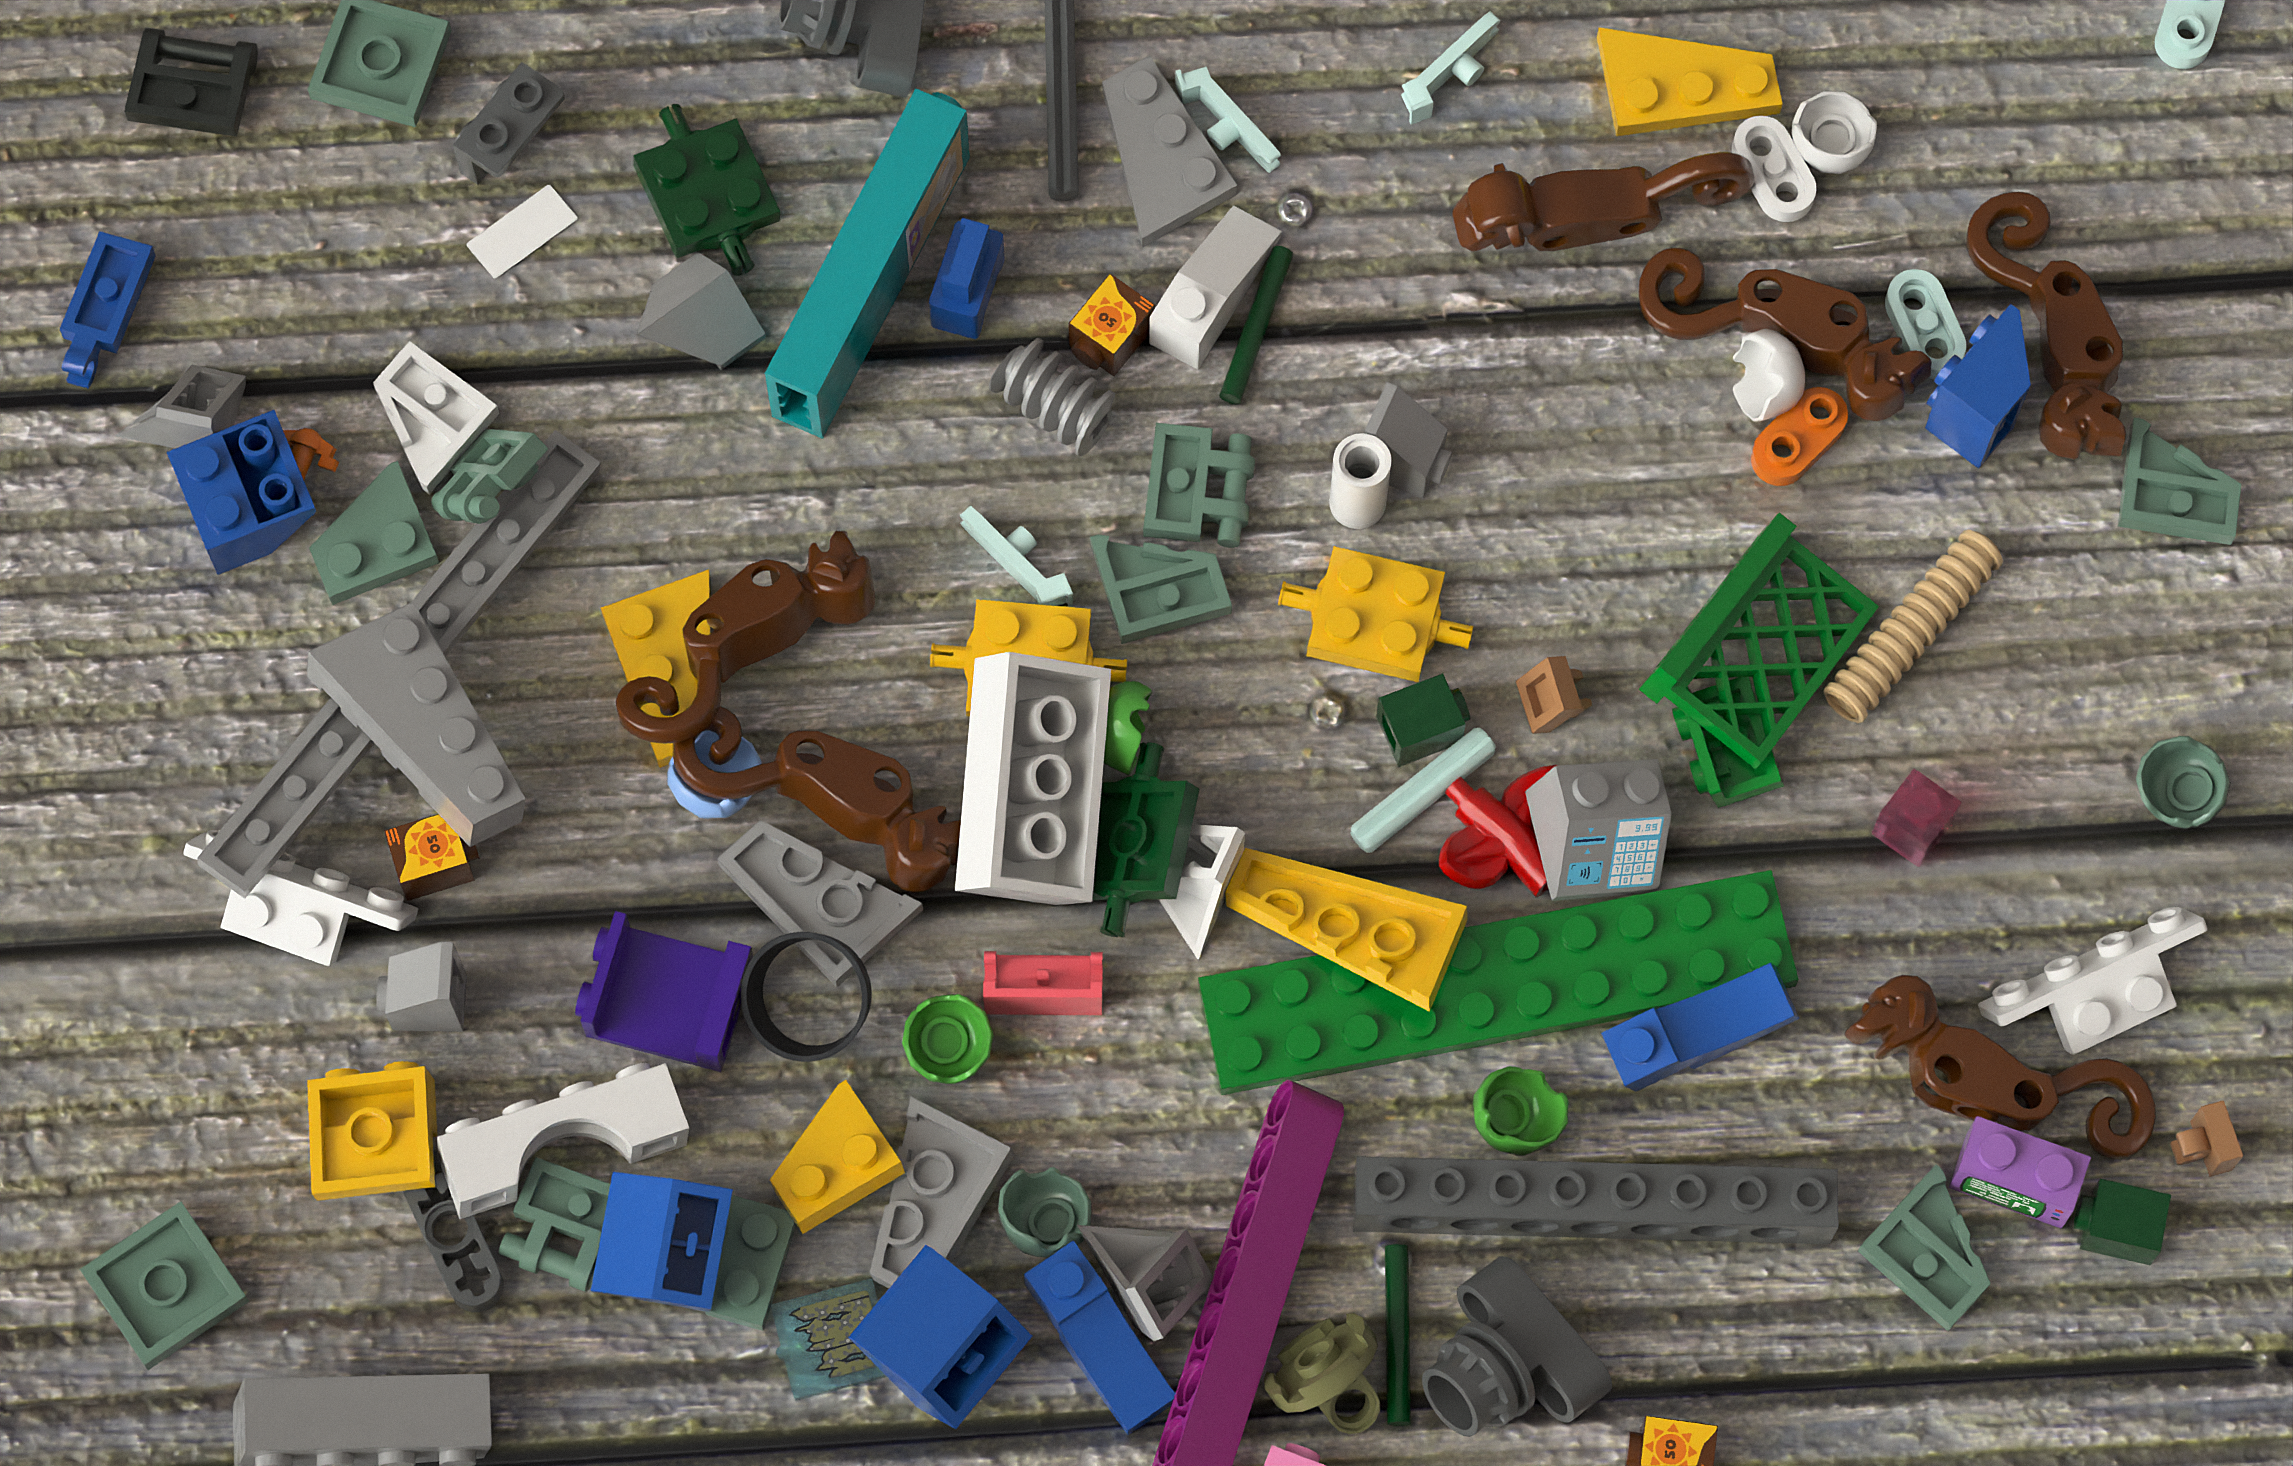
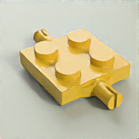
M1333 546L1327 573L1318 584L1317 589L1283 581L1278 600L1279 606L1283 605L1311 612L1312 631L1306 656L1414 682H1419L1424 658L1434 646L1435 641L1463 647L1468 650L1474 625L1470 626L1440 619L1439 598L1445 572Z
M976 599L974 629L967 641L966 647L932 643L930 667L964 669L968 683L966 716L970 717L975 658L1005 652L1108 668L1111 669L1110 682L1122 683L1126 681L1128 659L1093 657V650L1089 641L1091 609Z

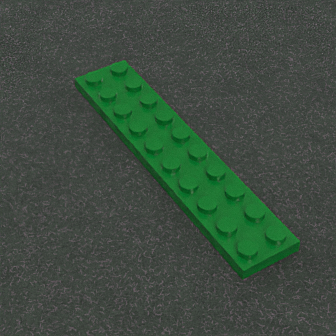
M1772 870L1464 927L1430 1012L1321 955L1198 977V987L1221 1095L1279 1085L1287 1079L1295 1082L1633 1018L1652 1008L1658 1009L1720 986L1769 963L1776 966L1785 988L1796 987L1799 979Z

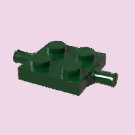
M672 104L671 111L669 106L659 112V117L662 119L671 139L663 145L633 155V166L671 249L677 259L702 249L721 248L732 269V274L735 276L742 275V268L746 274L754 268L755 264L751 260L742 240L754 230L780 221V209L737 118L705 130L691 131L679 104Z
M1145 742L1140 743L1135 774L1117 782H1102L1092 900H1107L1100 932L1111 937H1125L1130 905L1145 899H1177L1200 789L1187 780L1162 781L1158 779L1165 748L1152 742H1147V744Z

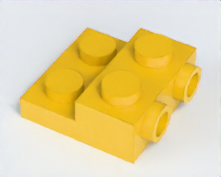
M400 1061L385 1065L383 1071L361 1073L359 1070L351 1068H340L326 1072L325 1078L307 1080L311 1191L317 1201L435 1187L433 1137H438L435 1080L425 1066L419 1067L414 1062Z

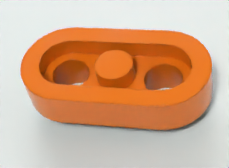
M1813 387L1804 390L1796 406L1778 415L1756 438L1751 454V464L1757 476L1764 482L1775 486H1786L1798 481L1842 436L1848 420V409L1843 398L1835 391L1825 387ZM1814 407L1824 408L1829 413V417L1817 419L1811 414L1810 410ZM1776 445H1784L1790 449L1792 455L1785 458L1779 457L1773 452L1772 448Z

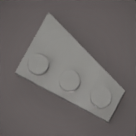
M1150 55L1102 81V92L1117 151H1119L1126 187L1130 203L1132 202L1142 248L1237 195L1236 182Z
M761 820L717 858L718 865L785 934L812 932L833 937L848 945L859 956L863 964L923 911V904L905 894L901 896L876 883V879L859 870L855 872L823 856L822 851ZM805 940L794 943L836 987L855 972L849 960L838 949L826 942Z
M911 1096L906 1113L908 1122L902 1147L899 1146L897 1152L905 1174L894 1180L889 1204L885 1205L870 1269V1275L873 1280L887 1288L891 1287L925 1245L933 1248L949 1262H952L1015 1156L1011 1147Z

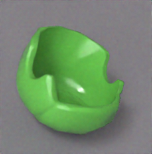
M1125 681L1112 686L1109 691L1104 764L1126 775H1130L1136 766L1138 759L1136 754L1142 738L1141 733L1145 732V726L1138 711H1147L1150 705L1147 700L1152 695V690L1149 687L1136 681Z
M960 994L941 995L926 999L911 1012L905 1021L902 1045L910 1066L929 1081L953 1084L973 1077L990 1058L994 1034L986 1012L974 1001Z
M1507 1066L1485 1077L1474 1094L1473 1110L1476 1128L1490 1146L1501 1152L1515 1156H1525L1542 1150L1554 1143L1568 1124L1569 1101L1565 1093L1554 1091L1547 1083L1545 1074L1542 1071Z

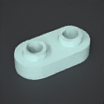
M2166 0L2155 36V49L2162 61L2178 69H2190L2200 65L2206 59L2213 44L2225 0ZM2178 30H2189L2194 34L2195 38L2184 39L2178 34Z
M1919 269L1906 270L1895 276L1889 285L1885 297L1886 312L1897 337L1902 338L1904 352L1916 350L1922 351L1927 355L1925 349L1937 347L1944 353V357L1940 359L1928 356L1932 361L1931 376L1929 378L1935 379L1952 356L1957 355L1963 359L1966 352L1965 336L1944 289L1935 276ZM1908 298L1916 299L1921 303L1922 308L1911 310L1905 306L1903 301Z

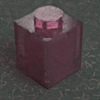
M1914 768L1881 810L1871 834L1914 865L1920 867L1952 825L1962 802Z

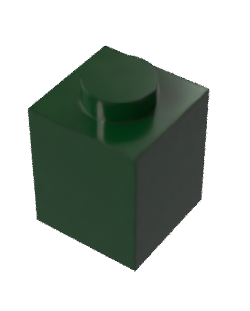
M1442 673L1379 697L1376 717L1398 767L1451 747L1464 736L1465 722L1470 720V713L1460 689L1450 690Z
M2100 1178L2090 1192V1195L2081 1194L2078 1201L2074 1229L2083 1231L2080 1249L2150 1266L2161 1252L2171 1195Z

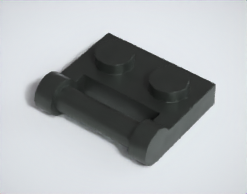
M146 27L141 38L124 109L127 120L237 137L250 79L257 65V44L238 41L235 46L166 36L163 29ZM162 58L231 68L228 75L158 64Z

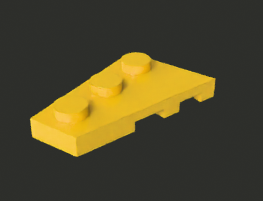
M1598 27L1597 41L1616 136L1746 119L1754 116L1775 115L1781 112L1783 104L1772 54Z
M709 569L601 607L602 616L627 683L639 677L647 676L667 680L674 686L680 706L679 711L673 716L688 709L697 693V680L690 671L682 629L690 614L711 597ZM707 620L702 621L696 628L701 634L709 635L712 633V627L708 625ZM647 703L640 708L651 716L673 717L661 714L659 706L655 703ZM650 742L659 768L669 765L673 756V743L661 744Z

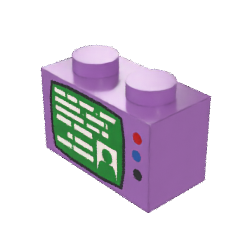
M1976 1116L1964 1139L1948 1188L2062 1229L2074 1211L2091 1157Z

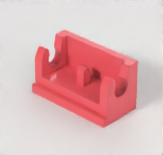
M984 951L983 1001L986 1014L1102 1015L1103 952H1091V956L997 955L996 951Z

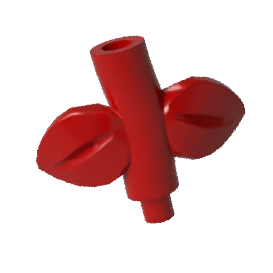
M1557 765L1543 766L1521 775L1504 790L1501 802L1484 787L1475 791L1462 777L1456 779L1447 788L1445 794L1459 807L1455 812V816L1467 827L1453 832L1443 844L1439 854V867L1442 872L1462 886L1472 889H1483L1494 885L1507 872L1509 864L1515 874L1536 898L1549 890L1525 791Z

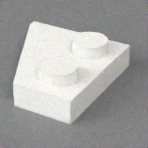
M410 341L373 382L379 399L422 489L429 495L449 473V469L500 414L495 403Z

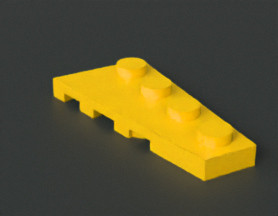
M1249 848L1244 849L1225 892L1227 907L1429 1012L1468 920L1467 906Z

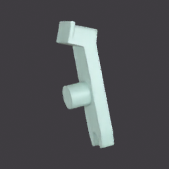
M1491 11L1479 19L1417 78L1402 85L1405 92L1401 96L1410 113L1409 122L1411 125L1432 117L1433 100L1431 95L1452 75L1457 76L1467 86L1472 85L1481 76L1484 67L1473 56L1498 33L1499 29L1496 26L1501 21Z
M1207 67L1183 74L1180 69L1175 71V86L1182 104L1200 100L1219 120L1218 123L1207 130L1208 137L1219 150H1224L1237 140L1268 173L1280 165L1277 159L1281 156L1280 152L1211 78Z
M969 506L960 514L963 520L960 523L962 527L1037 600L1039 605L1059 606L1067 603L1068 607L1073 605V592L1065 573L1046 579L1024 557L1037 545L1034 537L1024 527L1019 526L1005 539L972 506Z

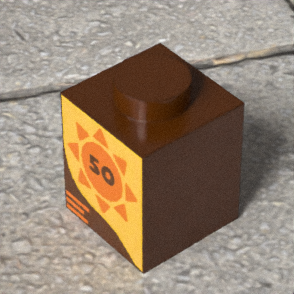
M1109 273L1069 322V346L1072 347V353L1090 369L1097 370L1101 367L1112 376H1115L1149 335L1150 316L1155 309V304Z
M439 814L384 830L397 876L407 901L475 881L469 862L480 859L477 846L469 847Z
M1645 1415L1640 1427V1433L1629 1431L1625 1466H1714L1718 1425Z

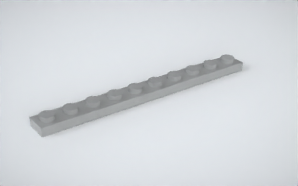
M556 430L544 442L548 450L537 461L539 468L533 478L520 488L513 489L512 491L504 490L497 498L500 506L497 516L485 523L476 524L411 601L415 603L445 657L600 471L601 462ZM330 698L197 857L198 866L246 899L367 753L374 742L360 727L356 728L342 714L341 707Z

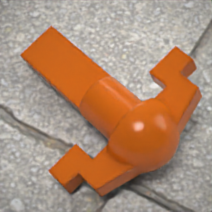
M310 428L283 430L289 446L293 448L292 453L303 480L315 455L321 456L317 464L320 468L332 472L336 471L339 461L333 459L337 449L322 439L317 431Z

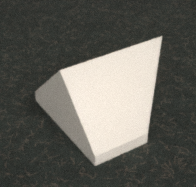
M1192 824L1177 899H1158L1198 961L1225 902L1226 889L1244 851L1245 833L1238 827Z

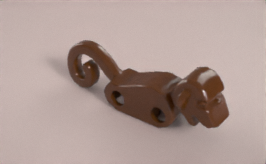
M1731 152L1695 156L1678 162L1653 176L1650 171L1643 167L1631 166L1620 169L1560 171L1536 177L1530 184L1522 175L1513 171H1507L1505 165L1500 163L1494 165L1493 173L1486 174L1470 184L1468 192H1465L1453 209V219L1460 245L1473 252L1484 249L1492 244L1496 250L1510 244L1514 248H1518L1524 245L1525 237L1529 244L1539 251H1558L1630 238L1649 232L1662 221L1658 202L1690 186L1694 199L1701 204L1720 205L1734 201L1744 196L1751 189L1755 177L1751 162L1744 156ZM1640 222V223H1638V224H1636V225L1623 227V226L1628 225V224H1631V223ZM1564 236V237L1559 238V239H1556V240L1546 241V240L1551 239V238H1554V237Z
M2008 192L1992 197L1983 203L1971 217L1966 235V246L1975 267L1988 278L2029 296L2030 306L2040 322V350L2044 378L2055 391L2049 397L2042 410L2039 423L2040 441L2049 452L2059 457L2077 459L2081 452H2087L2094 456L2120 457L2126 440V429L2119 419L2122 403L2118 398L2107 394V392L2115 385L2118 379L2119 367L2123 360V341L2090 276L2078 265L2066 260L2051 261L2039 273L2028 266L2004 257L1991 245L1988 237L1991 227L2004 218L2018 216L2024 218L2027 224L2025 226H2007L2002 236L2003 246L2014 251H2024L2039 245L2046 238L2051 223L2050 212L2046 204L2040 198L2025 192ZM2073 278H2075L2080 285V290L2078 292H2076L2071 287ZM2108 344L2111 346V348H2112V350H2113V354H2112V352H2111V350H2110Z
M1671 247L1664 249L1648 261L1639 280L1640 308L1646 321L1656 331L1678 340H1695L1709 337L1737 325H1741L1744 331L1751 333L1765 328L1777 331L1795 345L1800 353L1804 367L1815 373L1844 377L1847 399L1851 410L1863 420L1878 422L1888 419L1898 411H1901L1904 408L1905 396L1913 394L1915 388L1931 376V359L1922 351L1913 350L1902 353L1901 337H1892L1876 344H1872L1869 341L1867 308L1851 292L1778 269H1759L1748 273L1739 282L1736 300L1720 304L1699 313L1678 314L1669 310L1661 302L1658 294L1660 285L1668 274H1682L1684 276L1683 281L1677 284L1673 290L1674 300L1680 306H1688L1693 303L1703 291L1705 282L1704 265L1699 256L1683 248ZM1763 281H1773L1782 290L1758 289V284ZM1841 304L1850 305L1856 310L1858 316L1856 317L1853 313L1836 308L1835 306Z
M835 531L831 536L827 552L820 551L816 543L810 545L808 549V563L804 571H798L786 562L770 559L747 565L695 609L682 629L690 671L697 680V693L690 707L682 713L673 716L680 708L674 686L667 680L658 677H639L621 688L616 697V708L620 723L629 733L637 738L661 744L681 742L704 731L713 722L720 708L721 683H725L739 669L771 657L796 644L818 617L826 622L849 625L865 619L870 614L875 604V591L869 559L864 555L859 556L846 531ZM770 571L772 585L758 586L753 582V578L760 572ZM704 620H707L708 625L715 629L709 635L701 634L696 630L697 626ZM655 703L659 706L661 714L673 717L651 716L640 708L644 704Z
M720 706L713 722L704 730L715 732L719 736V739L712 743L708 754L711 762L716 765H723L735 756L742 737L741 723L736 715L727 708ZM797 730L788 734L779 744L774 761L759 764L745 770L726 773L714 771L699 760L695 751V740L701 732L687 740L673 743L672 755L675 768L683 781L693 790L715 799H739L776 787L778 794L800 801L827 825L848 839L883 846L889 877L894 884L903 890L912 892L928 890L945 879L950 865H956L961 820L943 824L947 814L945 806H936L924 811L915 812L913 810V789L910 774L894 758L820 731ZM803 743H814L822 749L824 758L811 753H796V748ZM880 771H891L899 777L901 787L897 790L888 781L877 778L874 775Z
M1902 974L1891 978L1878 987L1869 996L1868 1002L1862 1006L1863 1014L1845 1031V1037L1855 1044H1864L1876 1038H1881L1883 1043L1874 1053L1876 1059H1885L1896 1053L1906 1052L1909 1055V1074L1915 1096L1928 1107L1971 1121H1974L1976 1116L2018 1131H2030L2053 1112L2059 1103L2058 1098L2088 1085L2107 1084L2118 1089L2127 1098L2131 1108V1122L2125 1135L2114 1133L2110 1127V1121L2119 1112V1103L2113 1097H2105L2096 1103L2089 1111L2086 1119L2087 1139L2095 1151L2107 1158L2126 1159L2137 1153L2147 1144L2154 1129L2156 1110L2152 1092L2147 1082L2133 1068L2122 1062L2104 1058L2086 1060L2053 1076L2028 1069L2003 1047L1976 1029L1950 1026L1940 1022L1937 1001L1930 984L1918 976ZM1935 1069L1941 1070L1947 1076L1949 1083L1941 1081L1936 1076ZM1925 1081L1939 1095L1927 1092L1922 1083ZM2014 1094L2024 1099L2027 1109L2021 1107L2016 1102Z

